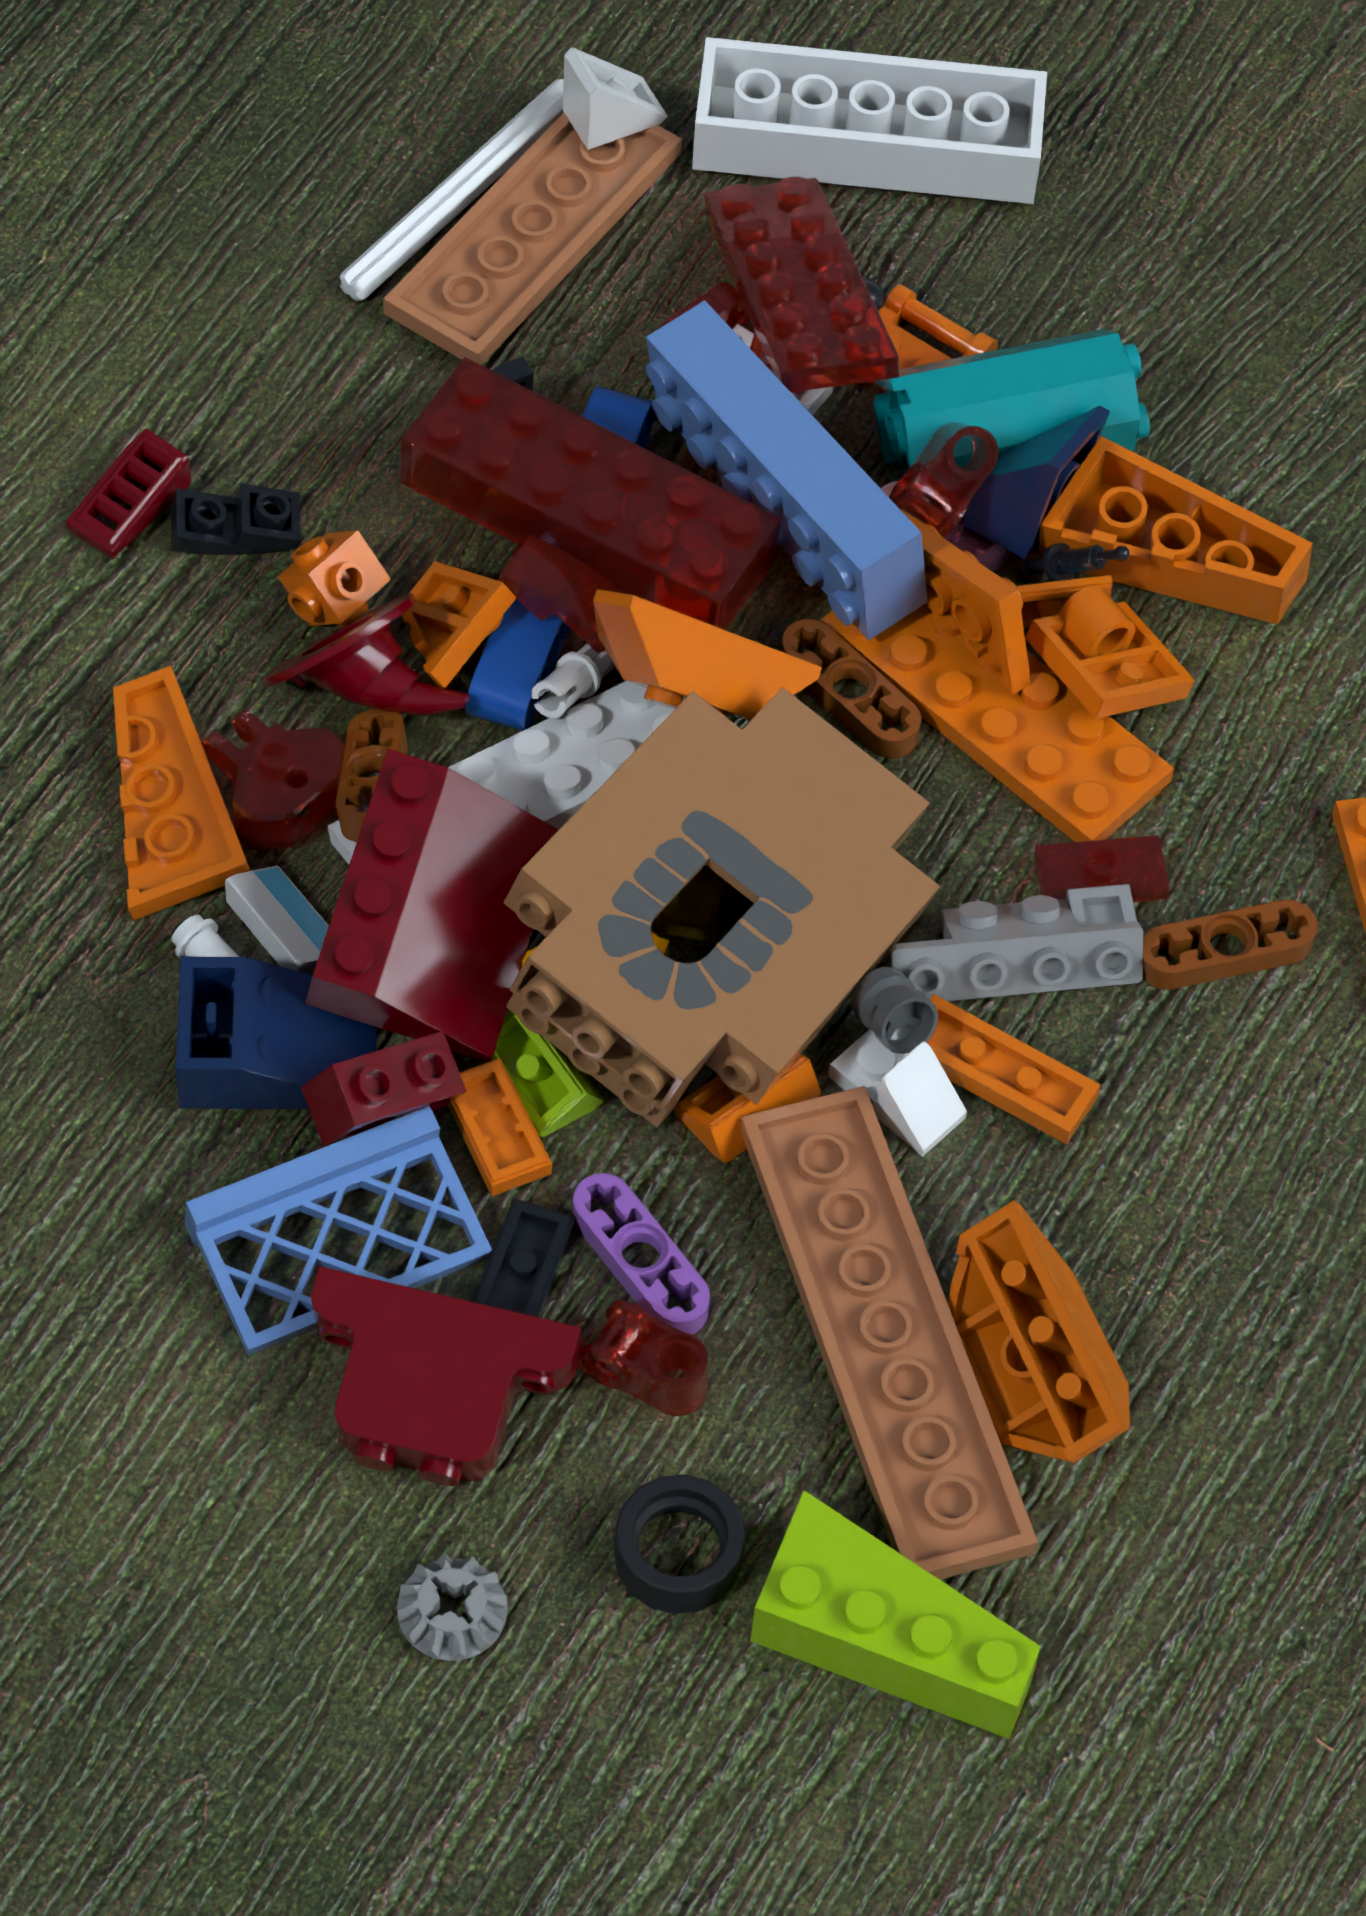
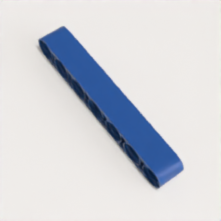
M600 386L594 388L510 587V591L517 598L504 613L499 627L491 633L473 675L468 691L470 699L466 705V715L522 731L530 728L537 712L534 704L543 697L542 695L538 699H532V689L539 681L548 677L555 668L650 435L655 414L652 408V401Z

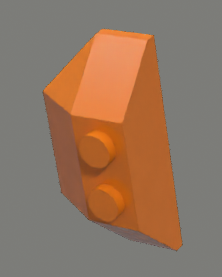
M596 590L593 603L598 637L622 678L647 688L644 699L676 709L694 691L728 719L731 716L752 720L782 687L792 695H795L819 679L822 667L637 596Z
M1013 1200L961 1233L956 1251L959 1259L951 1282L948 1306L1001 1445L1075 1463L1129 1430V1384L1075 1274L1023 1207Z

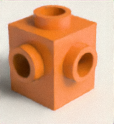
M358 530L332 532L325 534L323 537L318 536L308 540L293 552L291 557L294 563L278 576V579L289 593L287 599L291 608L301 619L307 621L310 626L337 624L338 627H343L365 614L369 608L366 601L391 580Z

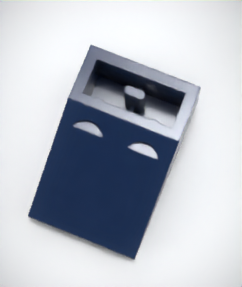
M181 956L176 1049L179 1108L309 1109L301 1087L332 1064L375 1052L377 1027L306 1005L305 1002L313 975L248 957Z

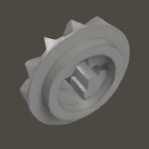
M444 1552L437 1561L426 1565L418 1563L413 1574L405 1584H401L397 1603L398 1622L406 1639L423 1654L445 1661L464 1660L481 1654L500 1636L507 1618V1595H505L499 1583L496 1571L489 1572L478 1564L474 1556L466 1560L449 1557ZM437 1589L442 1593L446 1592L452 1598L470 1593L464 1601L467 1622L463 1617H458L452 1611L446 1612L442 1616L438 1614L434 1617L440 1609V1597Z

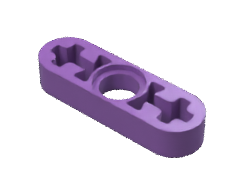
M607 1173L593 1174L583 1179L576 1187L573 1197V1216L576 1217V1228L660 1332L677 1338L688 1337L697 1333L705 1325L708 1318L710 1292L706 1282L622 1179ZM597 1198L603 1205L614 1201L613 1217L620 1227L614 1236V1222L601 1209L591 1213V1200ZM644 1242L652 1245L658 1251L660 1257L653 1265L638 1268L628 1264L624 1260L622 1252L632 1243ZM667 1274V1287L677 1299L682 1301L689 1297L692 1298L691 1310L685 1313L679 1306L673 1307L670 1310L667 1309L668 1291L661 1283Z

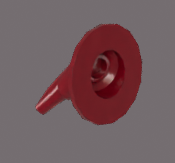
M413 594L403 595L363 614L351 623L332 631L281 662L262 678L266 687L274 686L288 679H291L302 688L307 683L312 682L353 704L386 712L418 716H431L461 709L467 705L470 699V694L419 681L418 679L421 675L398 658L403 650L388 629L391 627V621L405 613L417 602Z

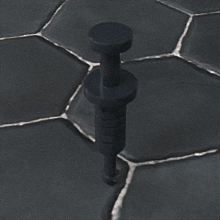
M1056 543L1046 548L1043 558L1036 552H1031L1025 559L1020 557L1018 571L1021 578L1029 583L1041 580L1044 573L1052 582L1070 580L1075 573L1102 569L1107 561H1125L1129 558L1130 551L1125 546H1118L1116 549L1105 551L1099 545L1071 549L1064 543Z

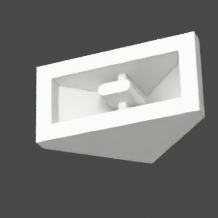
M571 47L564 55L563 111L587 150L660 125L668 117L642 76L574 47Z

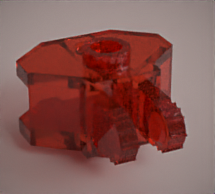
M243 709L234 716L231 722L238 737L248 746L240 751L229 740L225 739L224 736L216 733V731L205 738V741L201 744L204 747L205 754L208 755L214 765H217L232 780L234 826L237 837L252 850L293 847L337 812L336 798L344 750L343 742L326 727L285 730L276 723L269 728L260 719L255 718L249 710ZM305 806L309 808L310 811L306 816L294 818Z

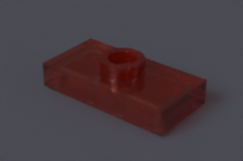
M1159 835L1036 845L1034 862L1041 895L1063 899L1066 898V893L1069 889L1129 884L1133 902L1165 900L1168 897L1170 886Z

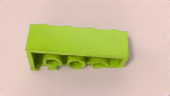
M803 1491L756 1603L750 1639L753 1643L1007 1739L1011 1737L1032 1682L1041 1648L1040 1645L806 1491Z

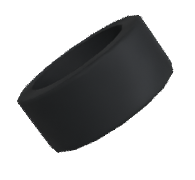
M685 1474L663 1476L637 1488L623 1504L615 1527L614 1555L616 1570L629 1593L645 1605L672 1614L699 1612L720 1601L737 1582L745 1547L743 1519L731 1497L708 1480ZM677 1512L702 1518L713 1526L718 1533L720 1549L716 1561L710 1568L696 1575L677 1577L658 1572L646 1563L640 1554L639 1538L642 1528L648 1521L662 1514Z

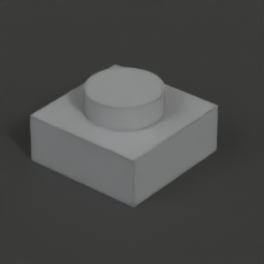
M1129 884L1067 890L1065 899L1078 927L1137 921Z

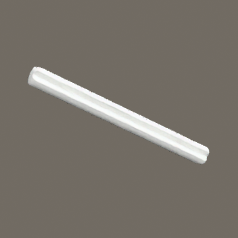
M556 79L347 267L340 275L342 291L345 294H349L355 301H362L367 298L510 168L564 113V79Z

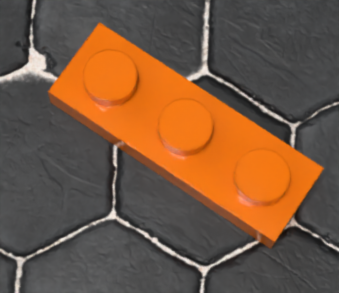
M933 994L930 1001L935 1005L938 1012V1024L933 1036L926 1043L932 1048L949 1080L1067 1145L1098 1099L1101 1084Z

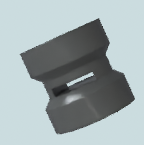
M882 967L871 971L860 980L852 994L851 1008L855 1016L863 1025L873 1031L876 1038L891 1052L899 1054L909 1053L921 1042H927L933 1036L938 1024V1012L935 1005L922 992L915 989L914 984L897 968Z

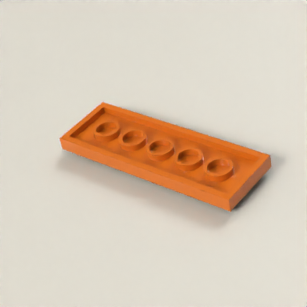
M924 604L869 641L853 623L849 626L844 625L834 614L833 610L820 620L831 627L917 706L921 717L1089 854L1172 781L1174 767L1110 716L1095 719L1081 705L1080 701L1055 672L1028 651L1027 657L1031 684L1011 695L998 681L999 674L1002 673L1001 667L987 652L978 658L970 652L963 644V633L948 612L936 616Z

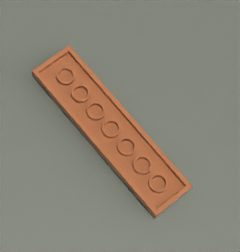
M865 1086L742 1116L741 1127L746 1148L891 1548L940 1580L1035 1554L1038 1540Z

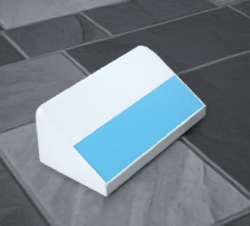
M273 866L235 874L225 880L226 902L278 965L313 975L329 925L281 868Z

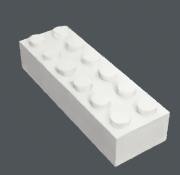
M706 37L695 120L692 169L1034 204L1041 160L1047 72Z

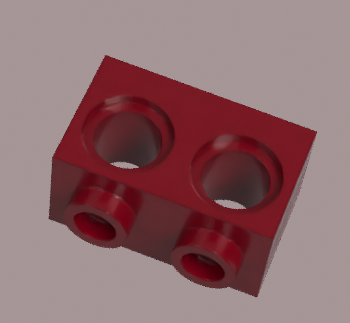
M443 1031L332 1064L301 1087L324 1147L427 1106H430L433 1114H435L467 1092Z

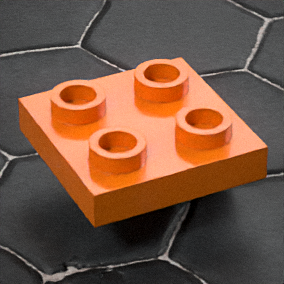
M1090 585L1074 593L1065 602L1059 615L1033 620L1025 637L1028 643L1042 657L1046 665L1055 672L1080 701L1081 705L1095 719L1186 699L1195 682V679L1125 601L1115 603L1099 585Z

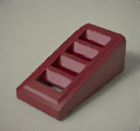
M144 429L124 449L67 519L66 528L113 560L171 504L176 488L186 490L191 485L189 458L150 430ZM137 480L148 489L144 492L132 483ZM120 498L133 508L128 511L114 502V500ZM102 513L117 523L118 526L113 531L97 520L96 517Z

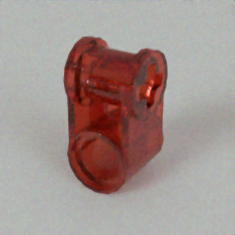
M951 422L941 426L934 433L915 463L898 480L889 498L900 510H906L923 524H930L938 531L940 536L946 537L961 520L969 502L990 472L994 470L999 452L996 439L988 430L971 424ZM968 435L974 445V454L966 465L959 467L953 457L954 447L957 441ZM922 495H923L925 498H927L929 501H931V502L935 505V507H934L932 504H930L928 501H926V500L922 497Z
M622 1300L611 1302L605 1312L607 1322L593 1344H587L581 1348L579 1352V1366L586 1374L600 1384L612 1389L621 1390L657 1408L662 1413L672 1416H686L697 1411L704 1404L708 1394V1355L702 1341L693 1334L685 1333L651 1316L635 1304ZM672 1369H682L690 1372L691 1375L683 1379H674L667 1377L665 1373Z

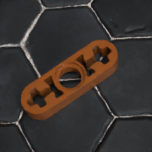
M802 619L786 628L782 637L781 652L826 668L823 675L821 669L818 680L804 688L812 697L873 753L884 758L895 759L904 757L915 749L919 740L921 714L911 700L827 624L815 619ZM801 645L808 651L800 654L798 653V646ZM815 646L820 648L819 657L810 649H813ZM843 679H855L865 685L867 692L858 698H846L839 695L833 686ZM877 702H879L878 711L874 708ZM882 720L891 727L901 723L904 725L903 732L894 727L887 731L882 730Z
M370 709L356 715L348 724L336 808L341 832L350 841L357 842L367 812L365 811L364 804L370 803L379 775L373 777L361 776L380 772L388 748L407 754L408 744L402 716L397 712ZM377 739H379L380 745H374Z
M1286 899L1154 927L1143 937V979L1153 987L1172 990L1300 962L1309 955L1318 928L1317 919L1311 909L1303 903ZM1285 924L1289 932H1298L1297 938L1289 939L1285 932H1276L1277 925ZM1222 933L1231 934L1242 941L1245 949L1237 955H1223L1212 947L1210 939ZM1264 939L1262 947H1258V940ZM1192 942H1197V949L1191 950ZM1158 950H1166L1170 957H1179L1177 964L1169 965L1165 957H1157Z

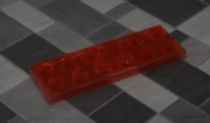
M788 177L782 179L779 183L757 186L734 184L725 187L723 190L704 192L705 214L772 373L790 392L899 377V355L817 178Z

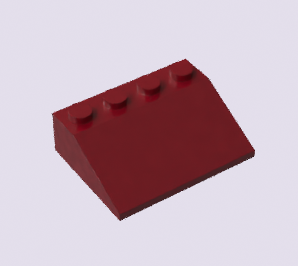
M388 748L311 979L305 1004L413 1039L443 1031L451 1051L485 1062L492 1061L508 1010L506 1006L513 994L510 988L520 972L522 960L533 930L525 925L518 918L517 914L503 902L521 869L559 829L448 767Z

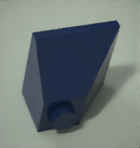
M1102 406L1093 408L1006 450L989 469L983 466L979 467L972 476L964 493V498L971 502L962 525L1025 559L1039 543L1040 524L1100 438L1110 411Z

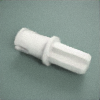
M598 635L578 652L571 651L564 654L558 660L555 671L533 687L532 699H538L546 691L548 692L544 698L534 704L535 708L542 715L548 718L562 716L579 698L592 696L599 689L601 679L616 667Z

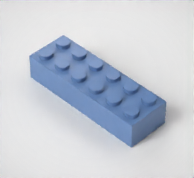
M705 300L646 337L650 363L646 365V372L654 385L656 399L652 401V408L660 423L668 431L671 432L676 429L684 437L688 450L696 463L705 470L709 467L714 470L721 478L723 489L729 499L738 508L746 506L755 515L757 525L766 540L774 547L781 544L792 556L793 565L800 577L809 586L817 584L826 593L831 609L844 625L849 626L853 623L869 641L927 603L921 531Z

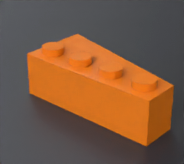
M1100 436L1040 524L1038 554L1043 558L1046 548L1056 543H1064L1071 549L1099 545L1105 551L1116 549L1118 546H1125L1130 551L1127 560H1110L1106 562L1102 569L1079 573L1094 577L1111 575L1113 582L1278 625L1307 580L1313 543Z

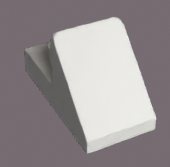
M869 1029L830 1063L828 1077L844 1091L865 1086L877 1119L921 1157L966 1118V1108L932 1048L925 1041L921 1042L909 1054L893 1053Z

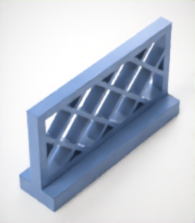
M430 1106L186 1202V1229L194 1246H199L248 1356L318 1328L311 1297L303 1295L315 1265L417 1288L490 1258L492 1248L439 1138L440 1127ZM431 1159L441 1180L434 1201L398 1188L405 1169ZM394 1174L390 1184L379 1181ZM363 1188L385 1197L373 1225L338 1212L345 1193ZM446 1193L453 1208L441 1204ZM333 1199L330 1209L318 1205L322 1202ZM393 1200L428 1213L417 1242L381 1229ZM302 1212L324 1221L312 1250L277 1237L285 1217ZM439 1217L462 1226L471 1246L449 1255L428 1247L425 1243L435 1218ZM272 1223L269 1233L257 1229ZM332 1224L368 1237L357 1266L321 1253ZM240 1236L259 1243L263 1247L252 1273L248 1274L225 1265L216 1245ZM376 1241L412 1254L403 1274L387 1279L364 1270ZM271 1249L307 1262L295 1291L259 1278ZM419 1257L431 1261L428 1264L415 1268ZM233 1282L246 1286L241 1299ZM254 1290L290 1303L282 1323L255 1333L245 1311ZM298 1307L309 1310V1312L294 1318Z

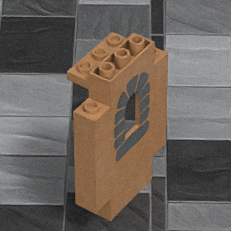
M783 687L743 729L739 728L692 691L531 858L518 874L503 903L513 910L525 925L538 930L546 938L526 959L510 988L513 995L506 1007L518 1016L527 1029L549 1040L550 1043L569 1057L577 1069L593 1076L618 1096L627 1109L643 1116L656 1128L672 1112L691 1080L705 1064L716 1072L728 1087L741 1092L757 1105L852 996L860 980L881 963L890 952V947L893 944H897L914 925L940 888V885L895 851L909 836L930 802ZM706 865L754 904L706 957L693 963L676 962L663 955L655 946L651 937V923L701 868Z

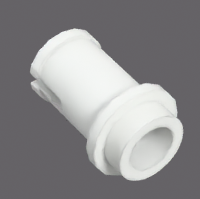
M193 915L186 919L172 936V942L176 945L175 954L180 959L181 956L239 957L217 934L218 925L212 919L204 920L200 915Z

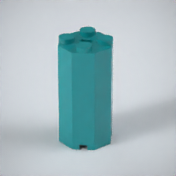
M1100 329L877 374L876 385L886 388V393L874 395L873 404L880 451L885 465L897 463L902 475L891 478V481L904 480L913 482L923 488L926 493L968 485L979 467L983 466L989 469L1006 450L1098 406H1102L1110 411L1101 436L1130 451H1134L1137 439L1146 438L1150 433V423L1146 407L1142 402H1138L1135 379L1141 377V360L1138 349L1134 343L1123 345L1118 333Z

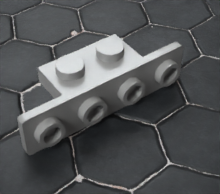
M1045 895L1031 896L1018 903L993 905L985 901H972L961 905L960 908L942 909L941 933L944 939L897 943L890 947V967L901 971L914 984L915 989L922 992L929 1000L933 994L946 1001L1135 984L1143 979V929L1139 922L1132 921L1078 927L1065 898L1055 899Z

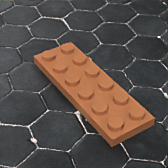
M563 113L383 298V314L479 369L681 155L682 138L657 125L587 150L569 119Z

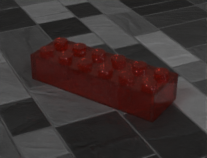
M466 357L463 358L401 438L399 483L608 591L637 596L723 630L728 628L775 562L781 525L780 517Z

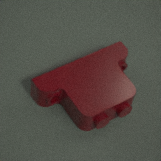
M321 1266L318 1268L311 1293L315 1320L319 1329V1338L331 1345L351 1350L335 1404V1418L340 1440L344 1447L354 1454V1461L365 1467L390 1471L393 1469L394 1464L417 1469L420 1470L419 1475L423 1479L443 1486H458L460 1480L477 1481L490 1474L497 1462L516 1393L524 1390L537 1394H552L565 1388L575 1377L582 1351L581 1327Z

